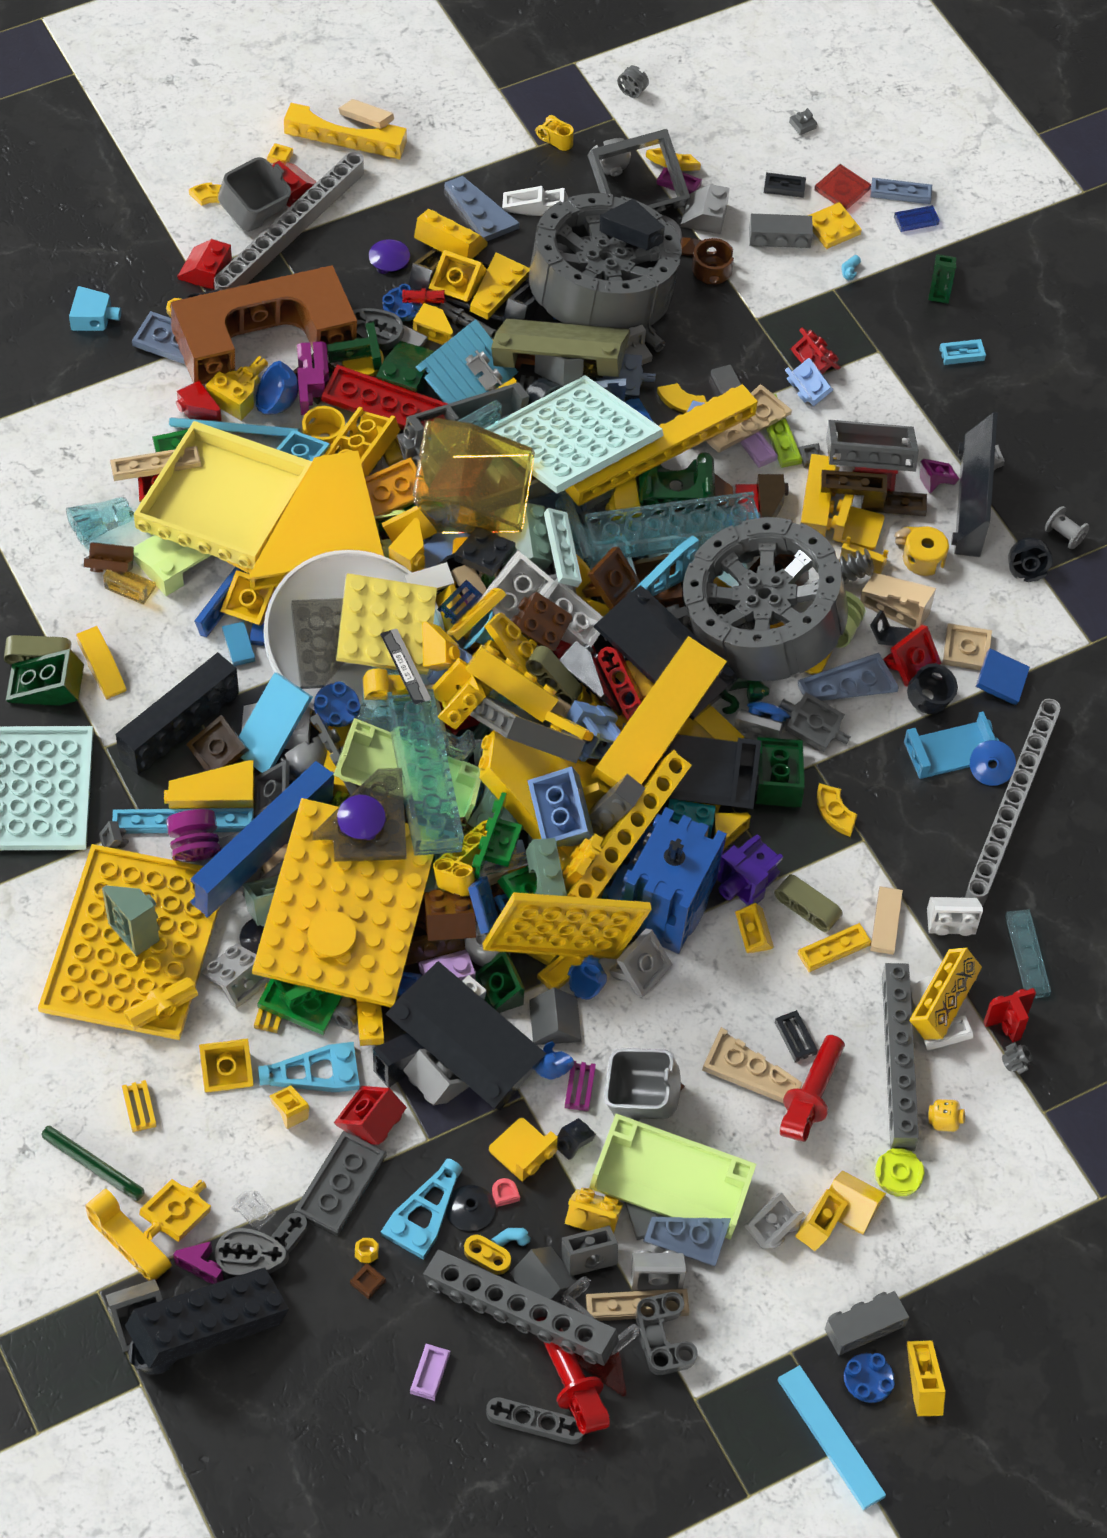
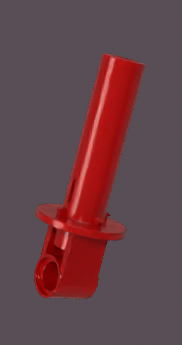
M827 1035L824 1038L802 1088L790 1089L785 1093L783 1103L788 1111L780 1125V1136L806 1142L813 1123L823 1121L826 1118L828 1107L822 1099V1095L845 1047L844 1041L838 1036Z
M540 1317L536 1321H543L546 1317ZM543 1342L565 1387L557 1396L559 1407L571 1410L577 1427L582 1434L608 1428L610 1424L609 1414L599 1397L603 1390L601 1379L598 1377H585L574 1352L569 1354L563 1351L557 1344Z

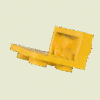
M845 494L844 499H839L836 511L839 512V515H834L831 528H834L833 540L846 543L848 536L852 538L851 544L874 550L884 523V515L853 507L854 495Z
M519 1118L489 1146V1152L523 1182L529 1175H533L546 1159H550L556 1153L558 1137L552 1131L544 1137L527 1120Z

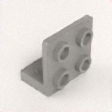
M238 944L229 947L224 954L210 962L201 971L203 977L223 988L231 1005L236 1008L264 987L266 983H269L271 979L252 974L256 954Z

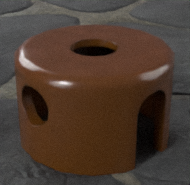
M717 238L704 239L695 246L693 253L692 271L694 276L699 281L711 285L727 281L732 275L733 247L728 242ZM711 247L716 249L714 252H708L707 250Z

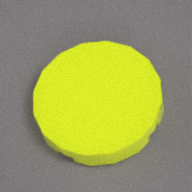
M893 1148L881 1155L874 1170L875 1179L880 1188L894 1196H908L915 1193L921 1186L925 1175L924 1165L921 1160L919 1161L912 1151L903 1148Z

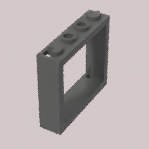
M668 129L592 149L588 154V158L600 193L611 194L600 160L660 144L677 197L647 206L660 214L667 211V208L670 207L674 209L684 207L685 203L690 199V195Z
M828 420L826 443L829 465L916 472L919 450L914 427ZM902 438H907V443H901ZM835 453L841 454L840 460L833 459V455ZM906 459L910 460V465H906Z
M486 696L470 714V716L513 741L577 763L578 758L582 755L581 751L585 744V741L564 729L562 732H559L550 727L552 723L544 720L542 723L525 710Z

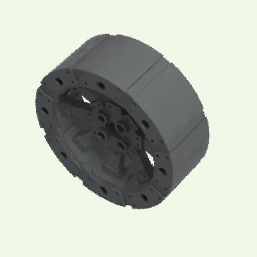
M589 193L569 197L567 201H559L551 206L542 215L537 225L531 258L529 284L535 299L550 315L564 324L629 329L639 325H643V327L651 326L667 312L671 304L682 254L680 239L675 229L668 221L665 222L662 219L663 216L660 213L637 201L665 226L664 241L659 246L644 250L632 245V247L637 248L633 250V248H626L629 243L599 231L600 215L631 200L630 198L623 196L618 198L613 197V194ZM585 236H589V237H590V241L587 240V239H584V240H583V239H581V238H583V237H585ZM557 244L566 245L576 254L563 253L562 250H558ZM647 261H654L656 263L654 268L649 267L648 269L635 266Z
M776 517L742 521L740 525L735 527L731 525L713 535L695 553L693 562L689 563L684 577L683 595L693 634L712 652L726 660V665L732 668L741 679L775 681L789 678L797 673L801 674L825 659L836 647L838 639L844 633L848 619V602L839 558L837 559L836 552L829 541L808 525L803 523L799 525L793 523V520ZM778 554L795 556V559L785 570L781 569L776 572L775 557ZM760 556V566H758L757 573L750 569L747 570L741 564ZM812 567L819 574V580L812 581V584L802 586L795 584L800 576ZM725 571L739 585L733 586V588L720 587L713 583V580L717 576H721ZM813 600V603L804 612L799 613L792 608L797 603ZM709 604H731L736 609L725 615H717ZM750 621L755 624L752 630L736 628L744 622ZM781 621L786 623L784 626L770 629V625Z

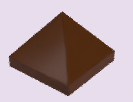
M682 237L681 255L693 257L695 246L702 240Z

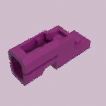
M310 342L297 344V371L301 415H305L309 411V406H313V397L322 396L325 385L329 382L325 342H313L314 368H312Z

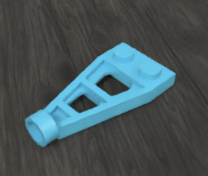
M692 535L677 546L638 586L642 585L652 596H655L682 582L689 563H692L695 559L694 555L698 551L699 539ZM676 562L675 574L669 576L670 567Z
M354 1042L330 1044L272 1065L258 1066L260 1086L288 1087L291 1085L297 1089L326 1092H344L359 1090L360 1088ZM322 1060H329L332 1066V1077L323 1079L312 1076L310 1070L312 1064ZM299 1065L305 1067L306 1077L304 1079H289L286 1076V1070L290 1067ZM273 1073L274 1077H269V1074Z
M446 1159L441 1168L393 1212L381 1230V1236L424 1260L437 1240L456 1180L463 1168L454 1160ZM433 1187L444 1191V1195L438 1205L424 1199ZM422 1206L432 1212V1218L427 1228H422L408 1220L409 1214L417 1207Z

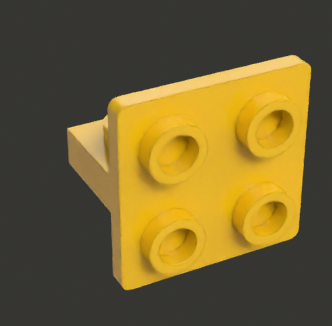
M589 1188L576 1189L569 1199V1209L564 1224L587 1231L610 1226L614 1234L624 1203L608 1195H605V1197L596 1195L595 1191Z

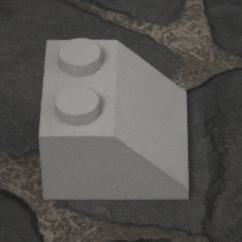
M709 184L690 193V199L686 202L681 227L721 234L730 188Z
M419 1049L403 1070L409 1077V1081L417 1086L424 1094V1098L433 1105L448 1103L469 1087L426 1049Z
M641 1250L633 1253L631 1261L632 1291L683 1289L686 1274L684 1254L672 1250L664 1251L663 1253Z

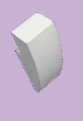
M543 186L504 192L502 208L507 212L542 216L559 201H567L568 195L565 188L544 191Z

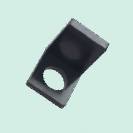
M883 610L878 612L870 624L878 644L894 646L913 632L912 628L890 626ZM882 620V629L879 632L878 622Z

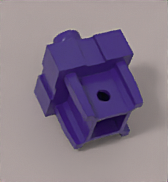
M758 834L739 849L733 845L722 855L721 869L717 879L721 883L718 888L720 894L727 900H731L737 895L747 906L755 902L758 904L764 899L766 888L780 874L777 865L783 859V856L781 854L777 855L764 844Z

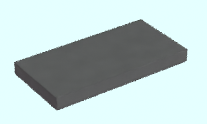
M343 1131L296 1206L294 1213L303 1214L308 1222L338 1236L386 1158L387 1152Z

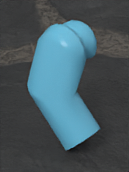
M858 255L852 256L841 265L842 275L846 280H853L857 275V271L855 272L854 269L861 263Z
M507 1228L491 1239L492 1242L501 1247L514 1240H517L520 1246L530 1242L528 1231L524 1228Z

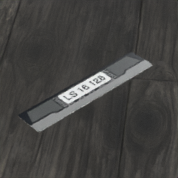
M398 629L381 633L380 635L414 705L431 700Z

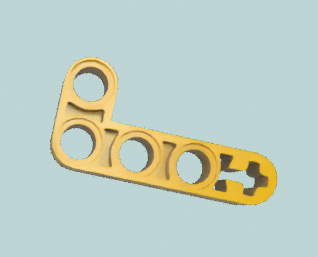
M487 820L479 823L433 863L438 888L460 896L470 895L468 887L475 882L473 873L475 869L472 868V862L475 854H480L481 850L478 848L482 835H487L488 831H485Z
M103 1189L85 1205L87 1217L92 1225L148 1281L153 1279L156 1281L172 1267L166 1255L151 1240L146 1238L144 1233L120 1210L119 1202L109 1190Z

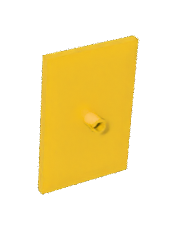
M514 892L483 941V950L576 957L593 955V957L618 959L652 910L651 903Z

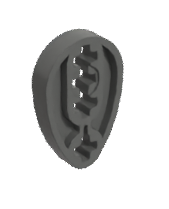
M374 308L353 310L356 319L360 318V320H357V338H367L366 323L374 322L380 350L394 348L403 338V324L396 314ZM385 327L387 328V331L380 333V330H383ZM396 332V335L389 336V333Z
M234 1228L227 1231L219 1239L215 1248V1259L226 1274L236 1277L264 1267L268 1273H272L287 1264L289 1253L284 1246L265 1233L247 1228ZM228 1246L235 1252H238L240 1247H242L245 1252L250 1253L252 1248H254L257 1255H253L252 1259H250L247 1255L243 1254L238 1259L235 1254L229 1253L228 1257H226L222 1252L226 1251ZM278 1250L282 1254V1257H277L275 1261L270 1256L272 1254H276Z

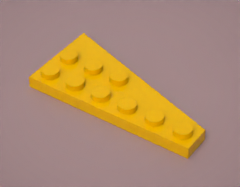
M500 612L484 627L505 657L519 665L517 669L525 674L528 671L526 669V662L536 648L537 643L532 639L528 640L521 634V629ZM580 683L583 690L577 701L594 706L591 695L586 691L587 688Z

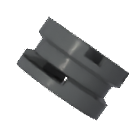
M634 65L627 67L617 79L620 90L631 98L638 97L649 85L646 73H642L639 71L640 68Z

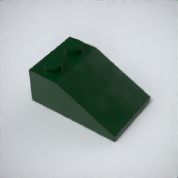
M399 341L384 359L376 378L421 394L427 383L424 377L428 372L425 369L419 372L416 366L435 351Z
M71 649L13 663L6 701L8 703L58 706L79 701L84 663Z
M757 737V740H761L755 804L801 807L805 789L803 740Z

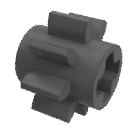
M1016 1042L1006 1046L1005 1054L1002 1055V1061L1007 1070L1017 1071L1018 1074L1029 1070L1028 1066L1032 1061V1055L1026 1045L1021 1046V1044L1017 1045Z

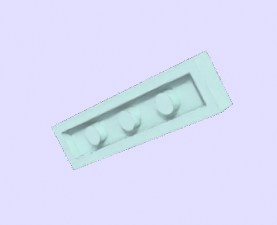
M548 508L544 512L558 583L578 587L582 579L567 512Z

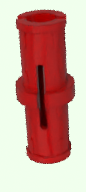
M421 288V290H403L402 302L421 303V305L423 303L445 304V290H426V288Z

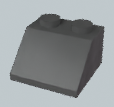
M155 1279L105 1295L123 1352L129 1351L132 1341L125 1326L134 1309L162 1301Z

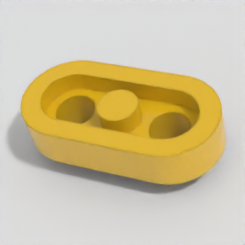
M472 1235L465 1241L464 1254L470 1261L496 1275L504 1274L509 1270L511 1256L503 1247L481 1235ZM474 1248H479L481 1252L474 1253L472 1250ZM500 1260L502 1264L497 1266L494 1264V1261Z

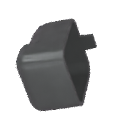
M257 157L224 175L218 193V201L242 230L249 232L262 226L264 220L279 213L286 207L291 194V188L283 179L284 170L278 163L273 167L265 158Z
M620 1048L613 1051L609 1058L604 1100L613 1115L619 1114L640 1121L641 1118L667 1119L674 1114L679 1103L681 1076L679 1066L672 1053L665 1049Z

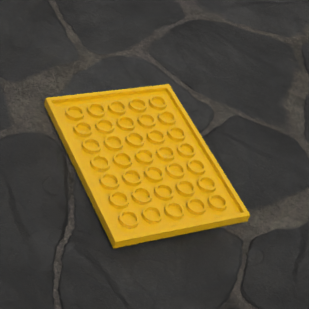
M301 798L252 968V974L392 1007L396 1002L440 831L385 818L382 830L374 839H355L340 831L337 819L340 807ZM332 910L342 912L355 925L356 938L354 946L347 954L340 958L321 957L312 950L308 943L307 931L309 924L315 916L322 912Z
M92 844L38 1005V1011L134 1031L128 1024L124 1011L145 1000L152 990L158 987H164L165 989L187 976L192 980L196 988L220 909L219 907L207 918L205 914L191 904V900L195 897V884L190 879L204 866ZM106 885L138 888L145 895L149 894L156 903L155 912L158 915L157 924L160 927L158 931L160 941L135 956L108 924L102 888ZM192 1000L177 1007L170 1017L163 1020L157 1018L135 1031L180 1040Z

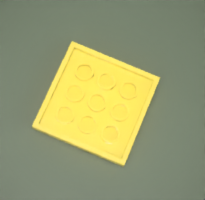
M347 573L336 661L397 670L380 634L392 629H398L418 673L427 675L429 669L423 667L422 622L427 621L432 624L434 622L437 588Z

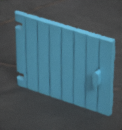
M476 319L416 366L419 372L423 369L428 372L424 377L442 401L448 404L488 392L478 380L483 375V372L480 371L474 375L466 365L465 359L471 354L475 357L477 355L475 353L476 350L479 353L483 351L490 360L487 363L492 370L496 368L503 377L500 380L502 385L518 373L515 367L493 365L491 349L493 340Z

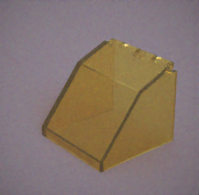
M435 418L434 421H426L423 437H430L431 440H422L419 454L421 459L418 460L415 476L424 478V480H415L412 496L417 497L414 498L413 502L439 533H472L476 527L492 533L522 532L535 451L531 447L472 423Z

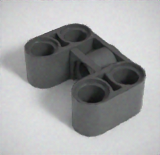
M676 1292L644 1298L638 1303L635 1311L639 1338L645 1352L648 1368L655 1375H665L689 1369L694 1365L698 1355L696 1346L691 1342L686 1341L670 1344V1341L667 1342L663 1324L664 1322L677 1319L684 1308V1299ZM674 1301L678 1304L679 1309L670 1311L666 1308L665 1303ZM650 1307L654 1315L645 1317L641 1313V1308ZM686 1350L690 1352L692 1359L689 1361L682 1360L678 1355L679 1351ZM657 1356L664 1357L667 1365L664 1367L657 1366L654 1363V1358Z

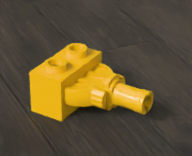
M258 356L249 367L240 366L236 371L226 374L219 371L206 384V390L220 409L242 421L254 408L255 387L260 383L258 375L268 366V362L266 359Z

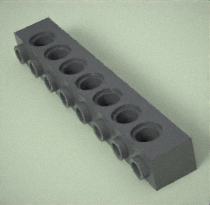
M885 963L882 973L890 1149L903 1148L915 1151L919 1133L913 1025L909 1021L912 1016L909 964Z
M439 1249L423 1273L427 1287L431 1291L438 1294L442 1292L457 1303L464 1302L479 1313L486 1312L501 1323L508 1322L515 1325L523 1333L530 1332L535 1334L545 1343L550 1344L552 1342L557 1344L563 1351L569 1354H573V1352L579 1354L591 1364L598 1363L605 1366L619 1341L616 1328ZM457 1277L455 1281H449V1279ZM474 1287H480L477 1291H470ZM496 1297H502L499 1301H492ZM517 1307H524L521 1311H514ZM540 1317H546L543 1321H536ZM562 1327H569L566 1331H558ZM585 1337H591L587 1342L581 1341Z

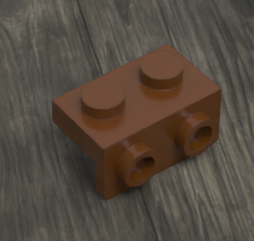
M91 542L89 556L84 558V567L90 568L91 572H103L104 569L112 570V574L125 575V572L133 569L134 547Z

